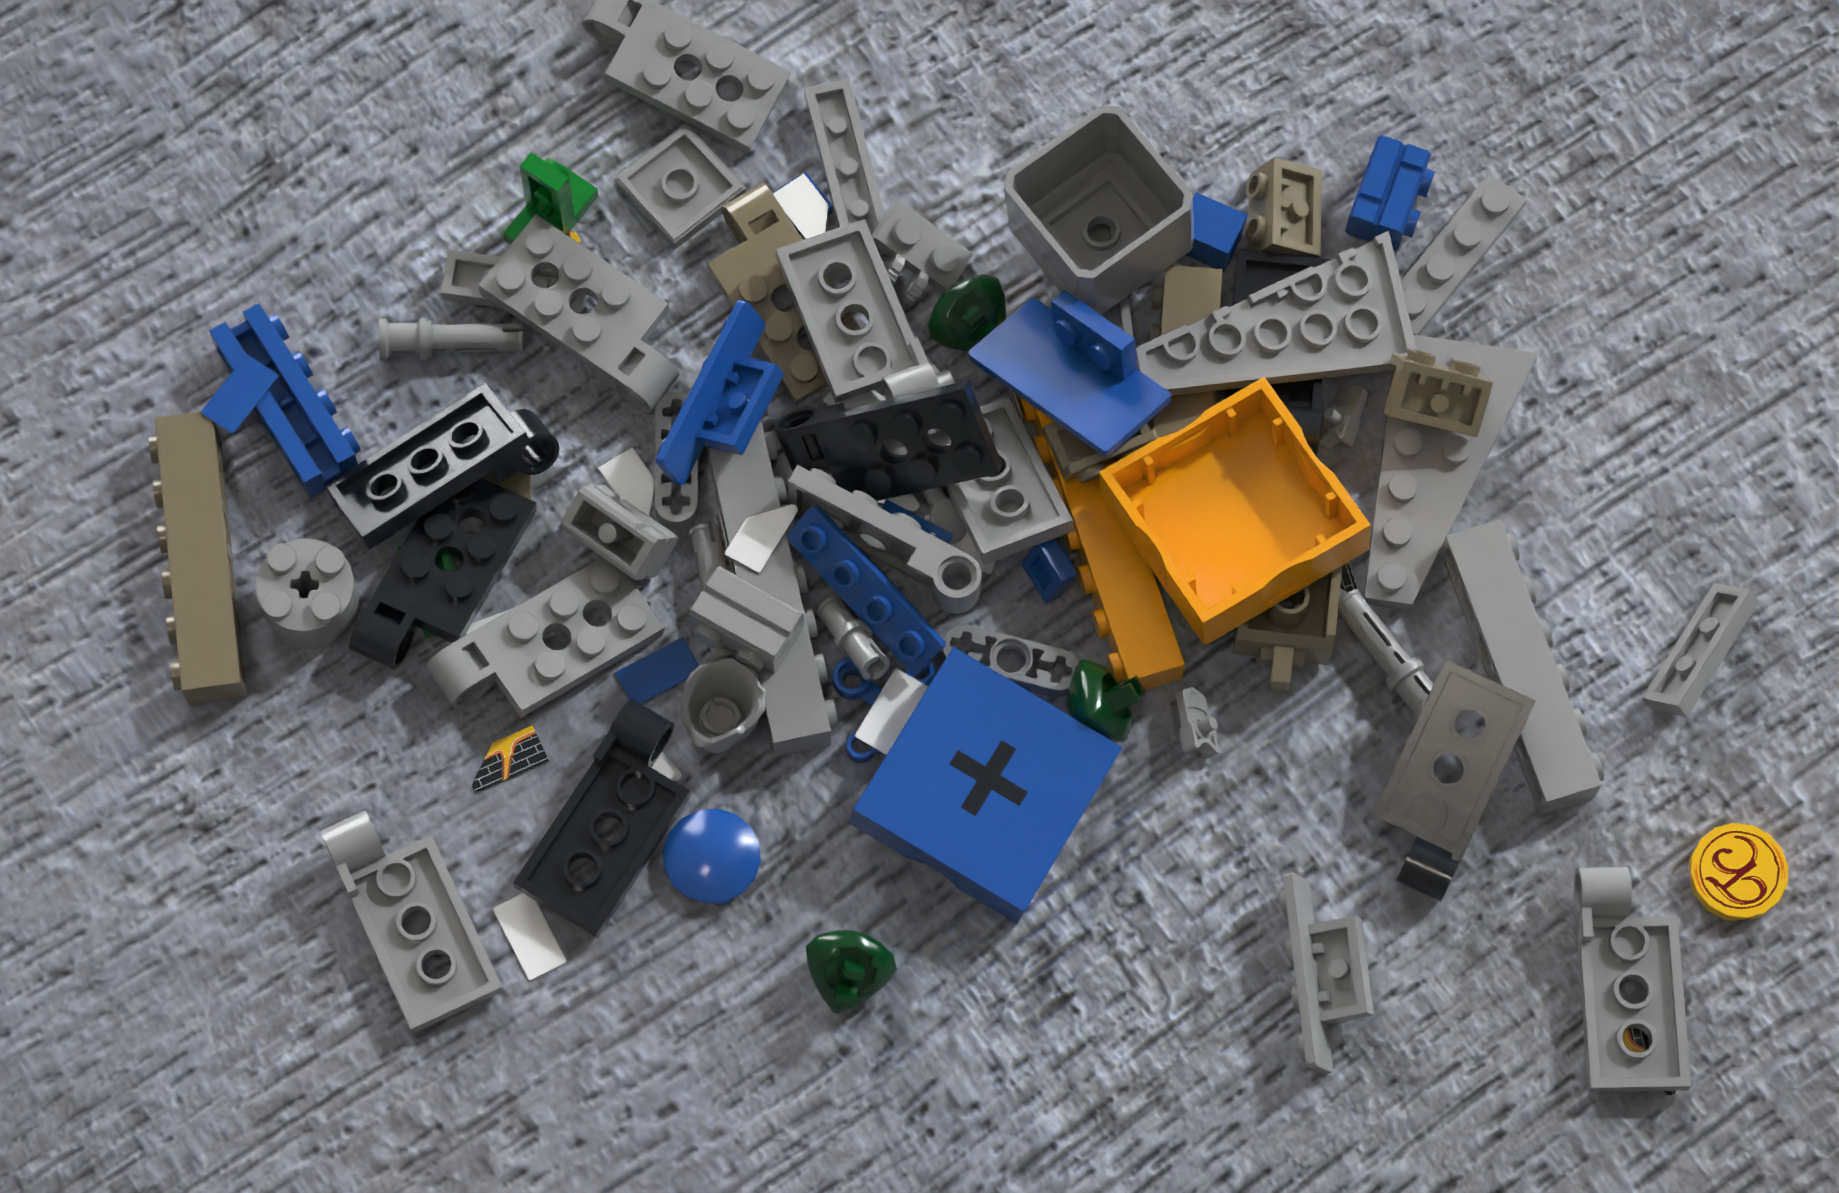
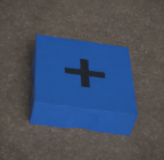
M953 646L855 805L848 823L904 857L926 864L949 879L956 888L1018 924L1123 747Z

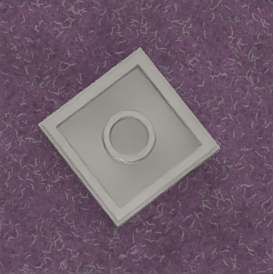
M687 123L614 178L615 186L674 250L721 215V207L746 192V187Z

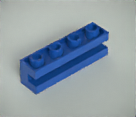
M257 303L243 311L245 322L230 329L225 321L209 330L215 349L230 373L233 372L244 356L248 354L279 375L253 409L306 494L312 499L326 491L324 487L326 484L358 464L355 454L360 452L361 449L347 426L339 429L331 416L335 415L337 411L326 391L322 388L315 392L308 381V378L313 376V373L301 352L297 351L291 354L284 343L285 340L289 339V335L279 317L275 313L268 317L260 303Z

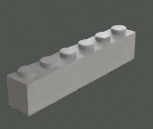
M1501 519L1446 535L1440 553L1487 678L1536 701L1514 746V750L1538 814L1543 815L1594 799L1602 786L1601 781L1604 780L1603 767L1597 754L1589 753L1584 736L1587 735L1584 717L1578 708H1572L1567 692L1570 691L1568 675L1562 664H1555L1550 650L1553 647L1552 634L1545 620L1539 621L1533 606V604H1536L1535 589L1528 576L1522 577L1517 561L1520 559V553L1514 535L1512 533L1506 534Z

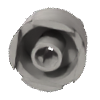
M296 539L287 543L277 544L268 551L265 560L259 568L256 578V596L269 627L288 645L300 649L323 648L335 642L338 636L346 629L348 631L355 623L360 606L359 592L351 567L342 551L337 547L316 539ZM307 590H311L309 592L308 598L300 597V595H304Z

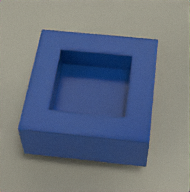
M1055 539L1033 546L1021 563L1045 603L1060 598L1077 575L1069 555L1059 547Z

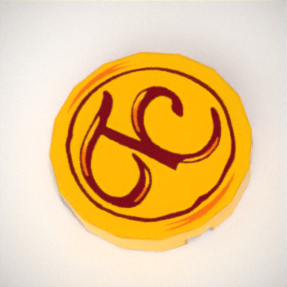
M1731 823L1715 827L1700 839L1689 859L1690 885L1694 896L1707 911L1723 920H1753L1762 917L1777 905L1788 884L1789 867L1783 849L1770 834L1753 825Z

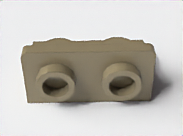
M1274 157L1254 170L1247 181L1246 194L1249 198V220L1245 228V237L1248 241V251L1318 258L1321 256L1322 170Z
M1408 349L1407 356L1392 353L1390 363L1396 366L1384 414L1389 417L1478 438L1493 386L1492 381L1479 374L1480 366L1453 359L1451 367L1435 363V355L1415 349Z

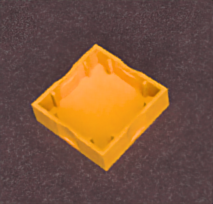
M1265 377L1205 410L1201 416L1185 428L1164 437H1159L1099 471L1102 499L1204 646L1370 550L1371 524L1335 474L1312 452L1303 435L1302 428Z

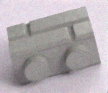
M595 485L594 487L582 486L560 522L561 529L634 580L656 577L679 538L627 500H620V496L605 485Z
M719 566L691 607L689 621L690 626L695 629L693 635L702 643L712 648H718L720 644H723L737 652L735 658L742 664L751 667L755 672H760L764 667L775 673L803 630L804 613Z

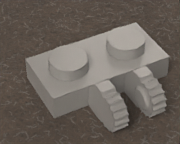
M900 200L890 205L872 235L876 247L890 256L885 269L892 285L897 280L898 274L903 267L914 273L903 289L899 302L907 308L915 303L927 284L943 294L950 286L957 282L973 253Z

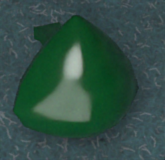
M981 274L965 278L950 286L940 296L933 308L928 322L930 339L947 348L969 351L1005 321V294L999 278Z
M1081 660L1075 667L1070 682L1067 700L1068 713L1071 717L1111 741L1124 742L1128 738L1133 717L1129 706L1139 702V697L1145 694V690L1137 675L1117 684L1109 668L1089 660Z
M834 930L817 935L806 946L807 966L821 997L834 1013H840L856 1007L873 996L888 983L897 970L894 955L881 942L863 932Z

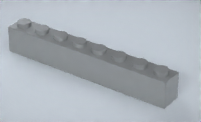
M766 409V411L764 412V414H763L762 417L768 416V411H767V409ZM761 420L743 455L706 447L727 546L730 545L746 518L781 508L780 505L788 503L783 476L774 477L770 461L778 459L774 435L772 431L764 433ZM793 520L760 573L730 558L735 575L804 613L803 630L792 648L789 649L777 672L772 673L764 667L760 672H756L761 686L766 691L764 714L774 757L830 746L831 729L839 728L833 699L824 701L821 684L828 682L823 654L814 655L810 638L818 637L813 609L804 610L800 594L808 592L803 564H793L790 549L795 547L787 539V534L794 527Z

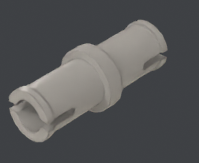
M838 596L837 599L830 597L821 603L817 616L835 637L834 645L842 655L850 657L865 680H869V678L876 680L883 676L889 668L890 661L873 641L872 630L863 621L857 620L841 597Z

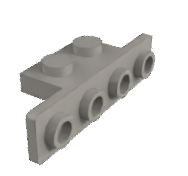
M1294 872L1283 874L1284 889L1280 891L1279 899L1282 912L1288 918L1290 937H1287L1285 947L1288 960L1294 966L1296 985L1292 987L1291 995L1294 1008L1301 1019L1302 1034L1298 1035V1050L1302 1061L1306 1063L1308 1068L1321 1074L1333 1073L1328 1025L1374 1016L1362 919L1354 915L1315 923L1309 881Z

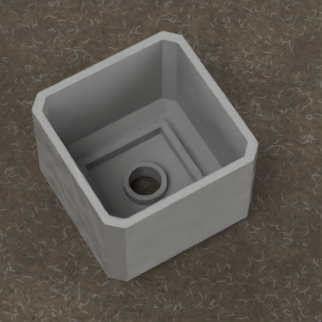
M1100 106L1006 173L1004 193L1009 230L1060 292L1066 290L1100 315L1192 250L1194 239L1193 193L1118 106ZM1098 224H1107L1115 231L1114 236L1109 241L1102 243L1092 240L1088 233L1092 227Z

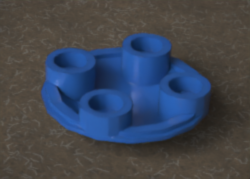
M721 809L698 810L683 817L669 832L663 848L664 872L672 886L685 897L705 904L712 903L717 906H725L731 903L735 897L741 895L755 880L761 863L760 844L751 826L737 814Z

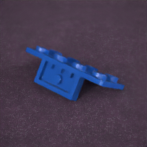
M1063 290L1051 301L1052 309L1038 299L1031 298L969 350V360L1102 456L1108 457L1171 402V393L1137 369L1135 338L1069 292Z

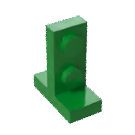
M530 152L520 165L526 206L504 231V240L512 244L535 214L567 235L597 199L598 188L551 158H546L544 161Z

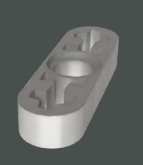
M668 393L656 404L655 459L663 442L662 438L667 437L672 427V420L667 416L672 415L673 408H681L683 401L688 397L685 393ZM699 457L685 484L681 485L682 503L690 506L682 507L681 514L673 515L671 508L664 506L672 503V485L679 484L673 483L655 462V511L659 522L666 528L672 530L685 529L692 525L698 516Z
M967 624L952 627L943 638L946 642V646L942 650L944 661L953 648L951 645L959 646L962 639L970 640L971 649L985 653L986 644H991L993 646L990 650L989 666L987 667L1028 691L1058 698L1068 695L1075 667L1079 663L1077 658L1065 649ZM1008 649L1020 652L1025 660L1024 666L1019 671L1012 673L1002 670L997 664V657L1001 652ZM968 652L967 655L981 663L983 662L982 654ZM1033 656L1040 657L1038 665L1040 668L1053 670L1056 663L1065 665L1064 672L1067 675H1071V677L1063 676L1060 683H1054L1051 681V673L1041 669H1037L1036 678L1028 677L1032 670Z

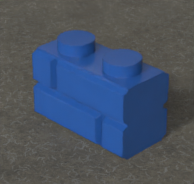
M1383 135L1378 136L1349 214L1345 232L1350 236L1365 241H1373L1374 237L1389 231L1393 250L1399 248L1403 235L1412 238L1421 211L1413 209L1417 195L1427 197L1435 171L1427 169L1431 153L1428 150L1410 144L1404 145L1401 141Z

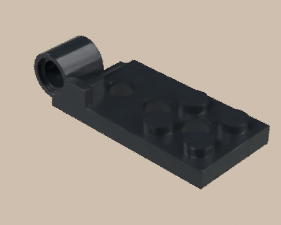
M484 383L332 480L324 487L367 547L371 549L490 472H492L497 482L501 483L519 470L527 475H536L546 471L557 460L560 447L557 439L534 412L527 409H519L510 413L487 384ZM476 435L471 441L461 444L464 439ZM436 461L429 468L420 470L425 464ZM394 487L390 493L380 496L386 489Z

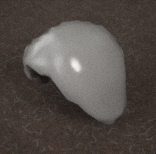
M734 658L708 660L704 664L699 665L690 673L686 680L680 704L682 721L690 731L691 739L696 747L719 754L749 738L751 732L756 728L760 716L765 711V688L761 686L757 673L751 667L742 664Z

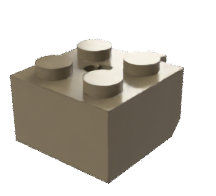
M1342 566L1284 599L1283 601L1293 603L1291 609L1284 608L1281 601L1235 628L1232 654L1260 657L1259 662L1271 663L1268 690L1288 692L1292 666L1303 667L1304 662L1329 665L1336 637Z

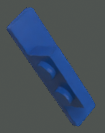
M738 300L730 316L725 320L722 331L709 356L703 362L701 372L688 397L683 401L674 424L660 445L655 462L675 484H685L704 446L743 455L784 375L777 364L750 358L765 329V322L747 301Z
M819 505L810 507L787 534L789 542L912 675L916 676L922 673L944 649L946 642Z

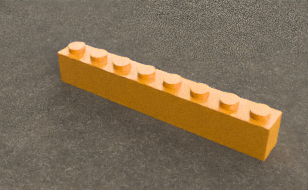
M1018 395L1022 417L1025 422H1033L1037 436L1032 438V442L1043 463H1047L1052 481L1073 519L1074 531L1063 535L1069 551L1077 550L1082 565L1076 568L1079 584L1084 595L1092 594L1097 610L1091 612L1093 624L1099 639L1107 638L1112 654L1106 656L1107 664L1116 682H1123L1137 675L1144 690L1182 680L1185 663L1152 569L1102 499L1099 477L1082 484L1078 477L1066 482L1064 481L1042 431L1045 425L1055 421ZM1115 462L1105 465V468L1112 465Z

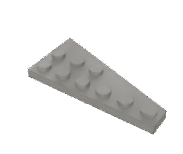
M1389 231L1374 237L1373 241L1356 249L1352 247L1343 251L1336 258L1315 268L1311 266L1250 294L1246 300L1228 307L1226 305L1213 311L1209 317L1189 326L1183 325L1136 347L1137 369L1168 390L1171 396L1243 388L1262 377H1265L1269 384L1396 370V366L1390 363L1392 353L1407 356L1408 349L1417 350Z
M1414 335L1417 350L1435 355V363L1451 367L1452 361L1455 359L1475 364L1481 367L1479 374L1492 381L1493 386L1478 438L1386 415L1363 595L1368 605L1411 610L1441 550L1444 539L1452 529L1539 353ZM1392 370L1390 387L1392 384L1395 370Z

